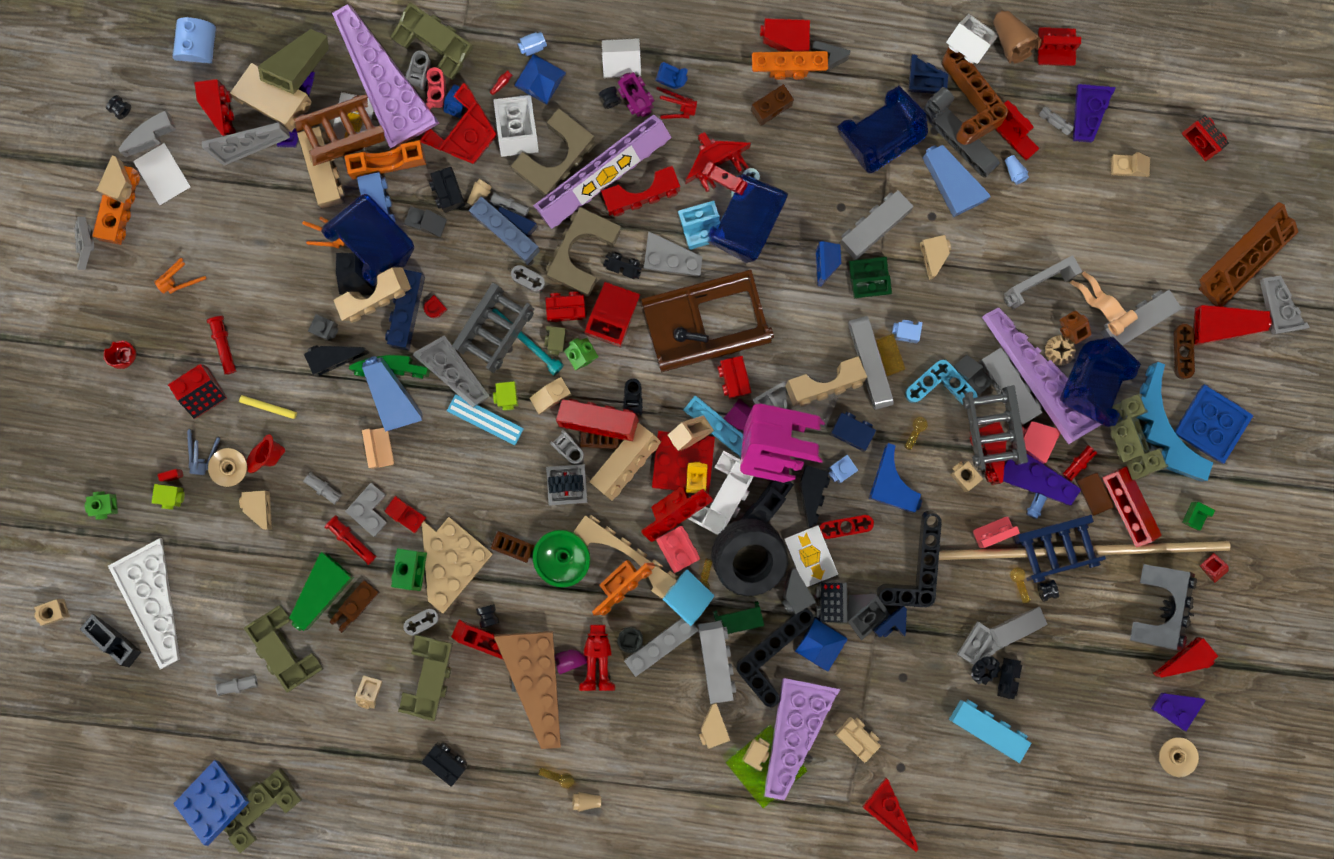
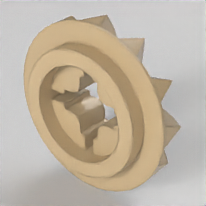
M1062 335L1052 337L1045 346L1046 357L1055 365H1066L1074 359L1076 349L1074 343L1068 337L1065 338ZM1060 344L1062 345L1063 349L1068 350L1066 352H1063L1062 356L1060 355V352L1053 350L1059 348Z

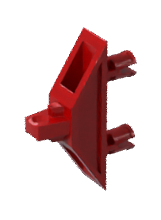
M705 132L699 134L700 152L686 178L685 184L699 178L706 192H709L708 184L713 189L716 188L713 180L702 174L708 162L719 166L728 160H732L738 173L741 174V166L745 170L749 169L741 153L749 149L751 143L715 141L714 139L710 140Z

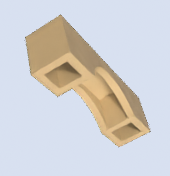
M392 267L377 275L376 290L369 298H365L359 292H347L334 299V303L341 320L352 323L360 320L364 314L368 315L375 312V308L390 304V300L393 298L398 299L405 296V292L410 290L411 287L404 269Z
M858 356L841 362L837 368L836 379L831 382L819 383L805 374L788 380L785 387L793 406L800 405V407L809 405L812 400L817 399L821 401L828 398L830 394L835 393V395H839L845 392L847 388L852 387L856 389L861 387L867 375Z

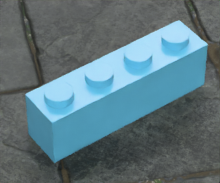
M960 700L949 720L1020 763L1031 745V742L1026 740L1028 736L1018 730L1016 733L1011 731V726L1002 720L998 723L993 719L994 715L984 710L982 713L977 710L978 705L972 701L967 700L964 702Z

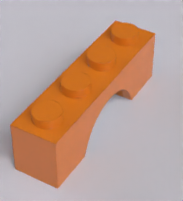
M420 140L400 144L396 149L387 152H360L344 156L347 172L352 180L379 172L383 174L427 165Z

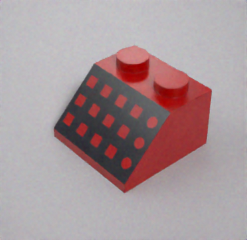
M1205 114L1181 133L1205 162L1229 144L1226 135L1220 132L1215 127L1214 121Z
M202 364L197 365L168 384L177 401L194 419L227 399L208 367Z

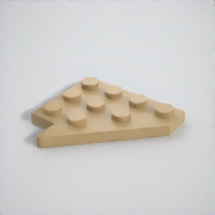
M450 517L447 518L437 531L425 521L422 523L424 552H427L425 569L428 602L442 614L446 612L493 555L490 550Z

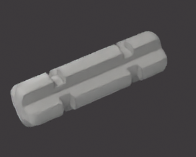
M1044 107L1039 113L1040 117L1044 120L1045 118L1048 119L1047 122L1054 127L1062 129L1061 132L1069 135L1072 132L1074 126L1069 122L1066 123V120L1055 112L1052 113L1048 107Z

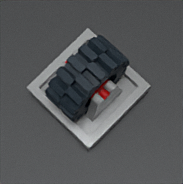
M585 464L546 467L549 506L588 503Z

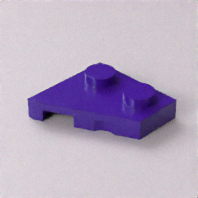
M1161 693L1151 709L1183 731H1187L1206 700L1198 697Z

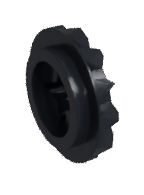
M992 656L979 659L972 667V679L978 684L986 685L988 681L993 683V678L998 677L997 673L1001 671L999 661ZM985 667L988 669L987 674H985Z

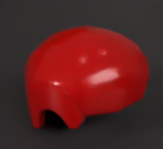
M124 340L112 342L109 348L104 349L103 359L108 365L116 369H125L136 359V349L131 343Z

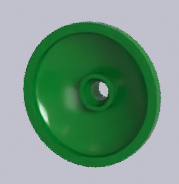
M554 530L548 532L535 545L533 551L534 568L538 575L550 585L556 587L575 585L584 578L590 567V552L586 543L580 536L571 531ZM563 552L567 554V558L562 557Z

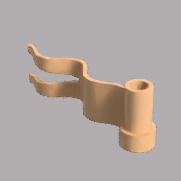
M1085 271L1081 274L1090 282L1097 298L1092 296L1085 285L1074 280L1070 281V284L1077 287L1083 293L1090 306L1098 308L1103 312L1110 322L1108 328L1113 335H1120L1127 326L1138 319L1137 314L1133 310L1126 312L1116 298L1106 295L1101 290L1096 279Z

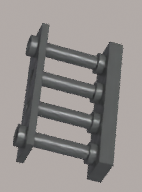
M493 282L453 343L452 348L462 355L465 351H470L488 362L486 368L495 373L502 366L503 358L526 322L532 319L535 309L529 303H526L524 308L507 299L503 296L502 293L504 291L500 286ZM496 303H501L519 314L513 324L493 312L492 309ZM489 318L509 330L503 340L482 328L486 319ZM476 335H480L498 346L493 356L472 344V340Z
M1015 385L1002 388L1003 392L996 395L973 398L972 392L964 394L963 407L967 409L975 454L972 460L974 467H977V471L986 469L985 463L1012 459L1015 461V465L1028 463ZM996 402L1005 403L1006 411L1004 413L981 417L976 416V405ZM1006 421L1009 424V430L1006 433L980 436L978 425ZM1005 440L1012 442L1013 449H1011V452L983 456L981 444Z

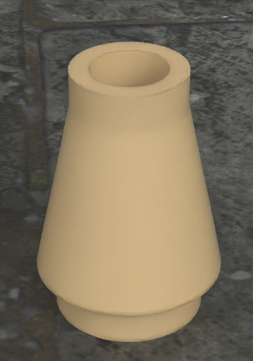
M479 179L474 183L467 203L473 206L481 196L485 199L491 193L490 189L492 186Z
M582 792L573 794V810L580 812L600 808L601 796Z

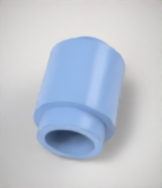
M534 32L520 38V43H518L521 54L525 53L526 56L537 53L547 46L542 32Z

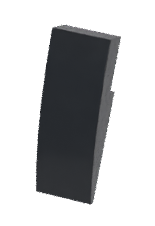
M91 614L80 628L102 652L109 654L121 666L130 668L141 654V651L127 638L94 614Z

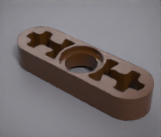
M1188 324L1179 325L1174 330L1175 375L1182 380L1191 378L1195 373L1194 330ZM1183 328L1184 331L1188 333L1184 337L1183 334H1180V331L1183 330ZM1183 340H1184V342H1185V341H1188V343H1182V344H1180V342L1183 341ZM1181 347H1186L1189 350L1187 357L1180 355L1179 350ZM1189 360V362L1185 363V369L1189 370L1188 373L1184 374V372H1181V369L1184 368V362L1180 363V361Z

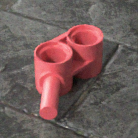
M434 67L429 69L426 75L428 80V98L425 104L429 109L432 107H443L446 97L445 76L441 69ZM434 76L441 77L440 80L436 82L432 81V78ZM435 94H441L440 99H432Z

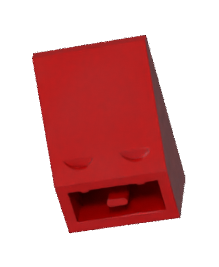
M218 79L194 82L196 100L220 134L226 136L236 133L235 128L232 126L234 113L230 109L229 102H232L230 91Z
M604 282L586 326L585 335L621 348L640 294Z
M995 422L979 429L980 436L1004 433L1000 422ZM970 436L969 439L973 446L972 437ZM1007 440L981 444L983 456L1005 453ZM1005 460L985 463L986 472H984V476L991 485L1003 483Z

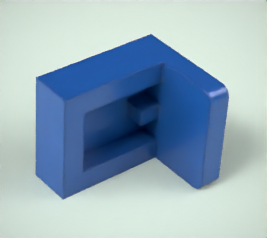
M663 62L660 64L656 81L674 90L681 88L687 82L688 69H678Z
M454 84L445 97L443 111L461 118L464 105L453 97L460 88V86Z

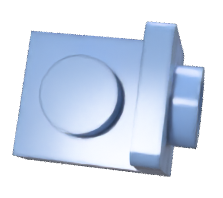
M846 455L828 468L830 471L828 475L833 482L837 481L840 484L856 473L858 469L849 456Z

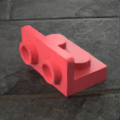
M1007 516L973 530L979 548H986L1020 534L1018 527L1012 526Z
M683 526L656 539L674 574L700 560L698 552Z

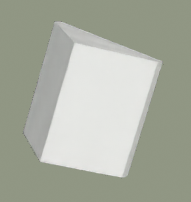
M639 39L602 40L604 78L621 77L626 73L631 74L633 72L636 76H641Z

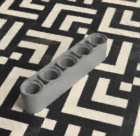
M868 316L848 321L857 357L859 356L867 375L865 383L874 410L894 405Z

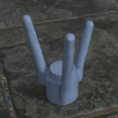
M188 429L189 473L205 475L206 470H208L209 461L216 452L220 438H216L208 460L205 463V459L198 458V440L194 442L193 458L191 430Z

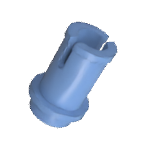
M1036 493L1030 508H1027V515L1034 519L1041 516L1040 512L1047 497Z

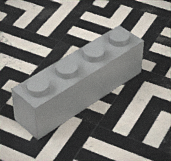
M899 190L894 194L890 192L883 199L885 201L880 206L878 204L869 211L870 215L866 219L864 217L859 219L852 231L848 229L841 236L843 239L840 245L854 260H857L912 211L914 206Z
M1170 289L1165 292L1160 290L1152 295L1153 299L1149 302L1145 299L1137 304V309L1134 312L1137 314L1138 319L1127 326L1120 335L1115 336L1108 328L1110 322L1104 325L1105 329L1100 332L1112 351L1182 309Z
M999 348L978 361V363L983 366V371L993 382L992 385L998 394L1003 392L1002 388L1015 385L1021 424L1023 425L1042 413L1040 410L1041 405L1037 399H1033L1030 394V387L1026 382L1023 383L1020 378V372L1015 366L1013 367L1009 361L1011 359L1005 350Z
M680 618L638 651L627 657L624 662L636 677L699 630L694 623L690 626L684 619Z
M721 621L698 624L710 704L733 701V693H736L735 682L730 679V675L734 674L732 663L728 664L727 658L731 657L730 647L725 645V639H728L727 627H723Z

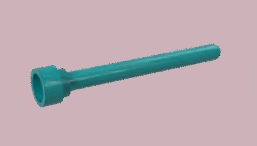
M492 309L495 314L512 323L499 310ZM522 331L519 333L517 338L547 364L548 371L553 376L558 374L564 367V364L560 360L549 357Z

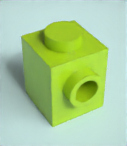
M515 381L495 383L496 392H493L494 404H497L503 411L514 410V407L518 406Z
M154 484L151 503L161 504L162 509L173 510L174 506H181L185 493L181 487Z

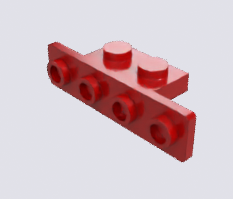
M1007 100L1004 104L1008 109V114L1001 126L996 128V130L1025 160H1028L1039 150V147L1027 136L1034 126L1029 119L1025 118L1018 111L1014 104Z
M681 486L651 507L656 521L642 529L641 532L649 541L653 542L713 502V498L704 489H701L689 498L686 489Z

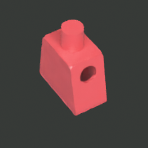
M1028 422L1025 428L1022 427L1026 453L1044 464L1047 462L1055 446L1060 431L1057 428L1037 422Z

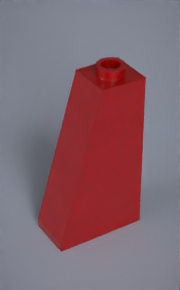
M1200 305L1195 308L1194 345L1197 346L1266 332L1272 324L1270 311Z

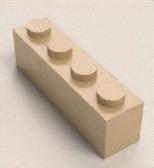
M320 127L312 128L319 145H327L329 138L326 131L323 132ZM305 131L297 133L318 205L323 209L344 203L342 197L345 196L342 185L338 184L337 179L340 176L337 167H333V160L313 166L309 151L313 148Z
M638 423L633 442L624 440L590 480V483L613 501L621 493L624 486L632 480L638 469L645 464L652 452L656 451L661 441Z

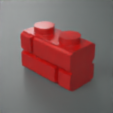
M569 292V296H561V293H552L550 297H545L548 322L586 320L584 294L580 295V292Z
M743 356L720 361V366H717L719 377L724 379L725 384L722 385L724 396L728 395L730 400L750 395L752 391Z

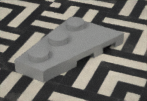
M648 232L644 270L700 277L702 256L654 233Z
M1281 276L1260 280L1266 311H1270L1272 319L1270 327L1272 335L1310 328L1307 322L1304 323L1300 315L1301 311L1299 307L1294 305L1291 299L1292 295Z

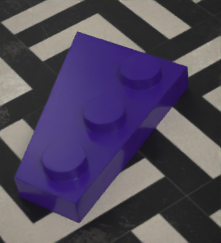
M1078 84L1076 86L1073 141L1090 143L1094 141L1116 87Z

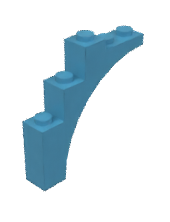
M1160 362L1153 363L1147 368V379L1142 384L1139 392L1142 395L1143 404L1148 412L1136 417L1148 422L1142 430L1146 442L1163 448L1162 454L1166 464L1169 466L1164 469L1200 482L1208 481L1213 462L1199 456L1188 448L1171 427L1163 407L1161 395L1165 364Z

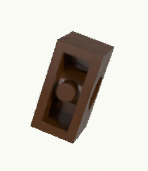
M783 84L753 103L751 112L762 126L792 107L794 98Z

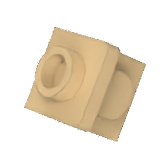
M363 675L355 695L358 706L364 709H369V707L375 708L376 699L382 686L381 680Z

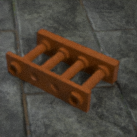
M366 94L354 96L350 100L310 114H302L294 119L296 131L304 130L313 148L309 151L313 166L385 141L382 126L374 127L365 110L368 107ZM358 111L367 130L356 133L347 114ZM340 117L349 136L341 140L338 139L329 120ZM322 123L331 143L320 146L311 128L312 126Z

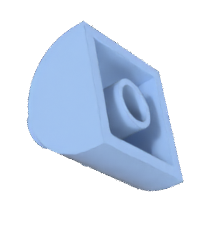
M197 18L177 19L173 59L176 61L212 63L216 32L215 25Z

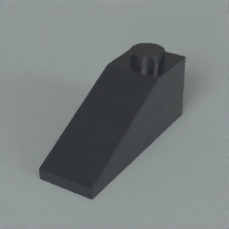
M316 345L309 348L308 352L304 353V356L312 374L318 377L369 354V351L365 347H319Z

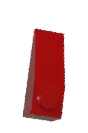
M460 619L458 620L451 638L460 644L503 659L494 638L496 634Z
M1196 637L1153 674L1156 677L1163 678L1204 668L1207 669L1215 663L1214 660L1219 656L1204 638Z

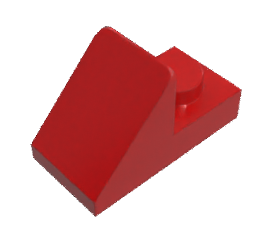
M397 496L393 498L384 511L393 520L401 523L415 534L427 519V517Z

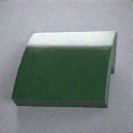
M887 257L848 261L854 299L892 294Z

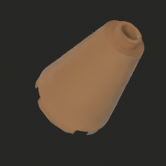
M1002 10L995 15L993 23L1007 61L1010 64L1012 61L1014 64L1024 61L1032 55L1031 51L1034 48L1038 49L1042 43L1041 38L1010 11Z

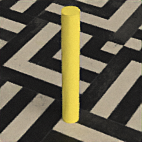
M241 395L239 399L240 403L291 419H295L297 415L295 411Z

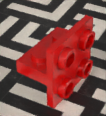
M1040 27L1038 29V36L1042 41L1038 48V65L1074 66L1076 64V50L1081 45V37H1076L1075 28Z

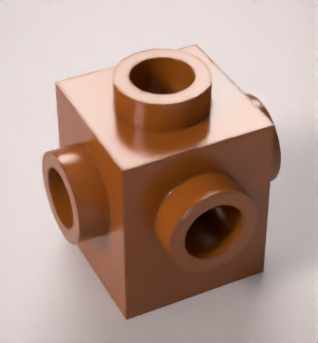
M1076 310L1059 319L1061 334L1065 338L1068 337L1074 344L1092 335L1087 317L1081 315Z

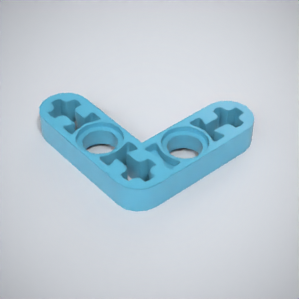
M946 360L936 362L905 391L907 401L916 403L942 382L962 405L965 396L963 392L958 394L957 391L961 390L963 386L966 387L963 390L965 393L972 392L973 398H977L976 391ZM938 365H945L946 373L941 372L936 377L933 373L939 370ZM926 376L933 379V385L930 387L925 386L923 383V379ZM952 378L959 379L960 386L958 388L951 387L950 380ZM919 387H921L922 389H924V390L926 391L925 393L923 392V390H921L920 392H918V393H917L918 398H916V397L911 398V397H910V395H911V391H910V390L915 391V390H917Z

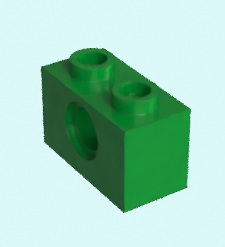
M397 548L394 558V571L391 577V587L421 591L427 552Z

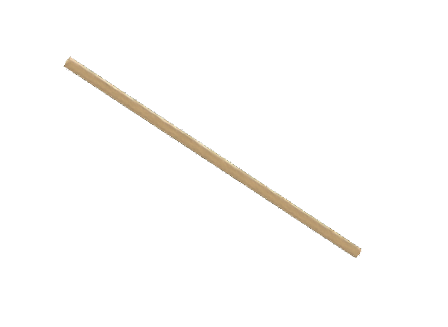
M1230 542L1145 544L1137 548L1135 544L1096 545L1093 548L1095 555L1230 551ZM1073 546L1076 556L1087 555L1085 546ZM1034 547L1036 557H1048L1045 547ZM1053 547L1056 556H1068L1065 547ZM1025 548L939 551V560L1028 557ZM926 555L924 561L932 560L933 556Z

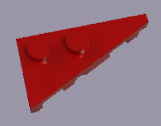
M885 777L862 807L917 852L919 850L917 842L890 785V781Z

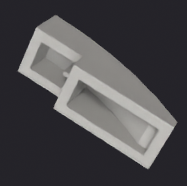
M163 111L143 122L125 139L119 147V152L125 157H129L162 144L159 136L177 130L171 115Z
M1039 606L1006 620L1004 623L989 630L996 646L1002 648L1047 625V622Z

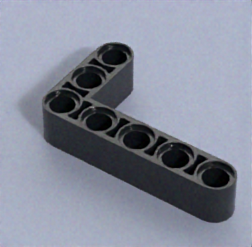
M928 510L921 516L916 586L880 585L877 589V596L883 604L930 607L935 603L942 521L940 516L934 511ZM931 516H935L936 520L934 524L928 525L927 519ZM928 536H934V541L932 543H925V540ZM926 555L933 556L929 563L924 562V557ZM925 574H931L929 581H922ZM884 591H891L890 597H882ZM904 592H910L908 599L901 598ZM929 593L930 596L927 600H921L922 594Z
M808 609L793 614L736 663V670L767 707L776 706L779 703V695L758 669L813 623L814 615ZM803 612L809 614V620L806 623H802L799 619L800 614ZM790 624L793 625L794 633L786 635L785 627ZM773 637H778L780 640V644L776 648L770 646V640ZM757 650H764L765 657L762 660L755 658ZM743 662L750 664L748 672L740 671V665ZM756 677L761 678L763 681L762 685L758 688L752 685V681ZM770 692L774 693L775 700L771 703L766 702L765 695Z

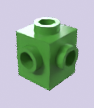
M576 338L564 350L575 370L588 366L598 358L588 338L582 340Z
M105 491L94 492L93 496L86 497L85 511L88 513V516L95 517V520L108 519L107 515L118 514L115 494H105Z

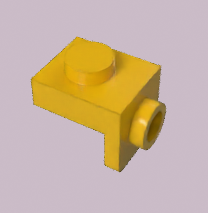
M701 462L688 463L686 493H697L701 489L706 491L707 464H702Z

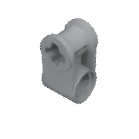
M416 51L413 54L405 76L411 85L420 87L421 90L426 88L428 81L426 75L432 64L426 52ZM419 59H426L423 65L417 64Z
M562 430V434L556 440L551 441L550 444L571 464L580 465L585 459L584 452ZM579 451L581 454L580 458L576 461L571 460L572 452Z

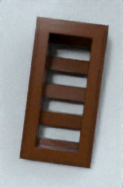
M581 432L580 447L615 450L619 447V439L613 438V444H609V437L605 436V444H601V435H598L597 444H594V434L591 433L590 444H587V433Z
M497 531L490 549L528 563L535 545ZM504 537L505 540L502 545V548H499L498 546L501 541V538ZM509 540H512L509 551H506ZM519 543L520 546L517 550V553L514 554V548L516 544ZM527 546L524 556L521 557L520 554L523 547Z

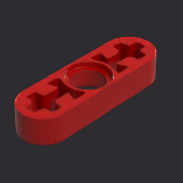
M861 515L823 522L819 525L824 539H831L869 532L874 527V521L869 515ZM863 518L870 522V525H867V529H864V526L857 527L858 531H855L853 519H856V523L863 522ZM844 521L851 524V530L847 533L841 530V524ZM834 523H837L838 535H836V531L829 532V536L826 533H822L825 525H828V528L835 527Z

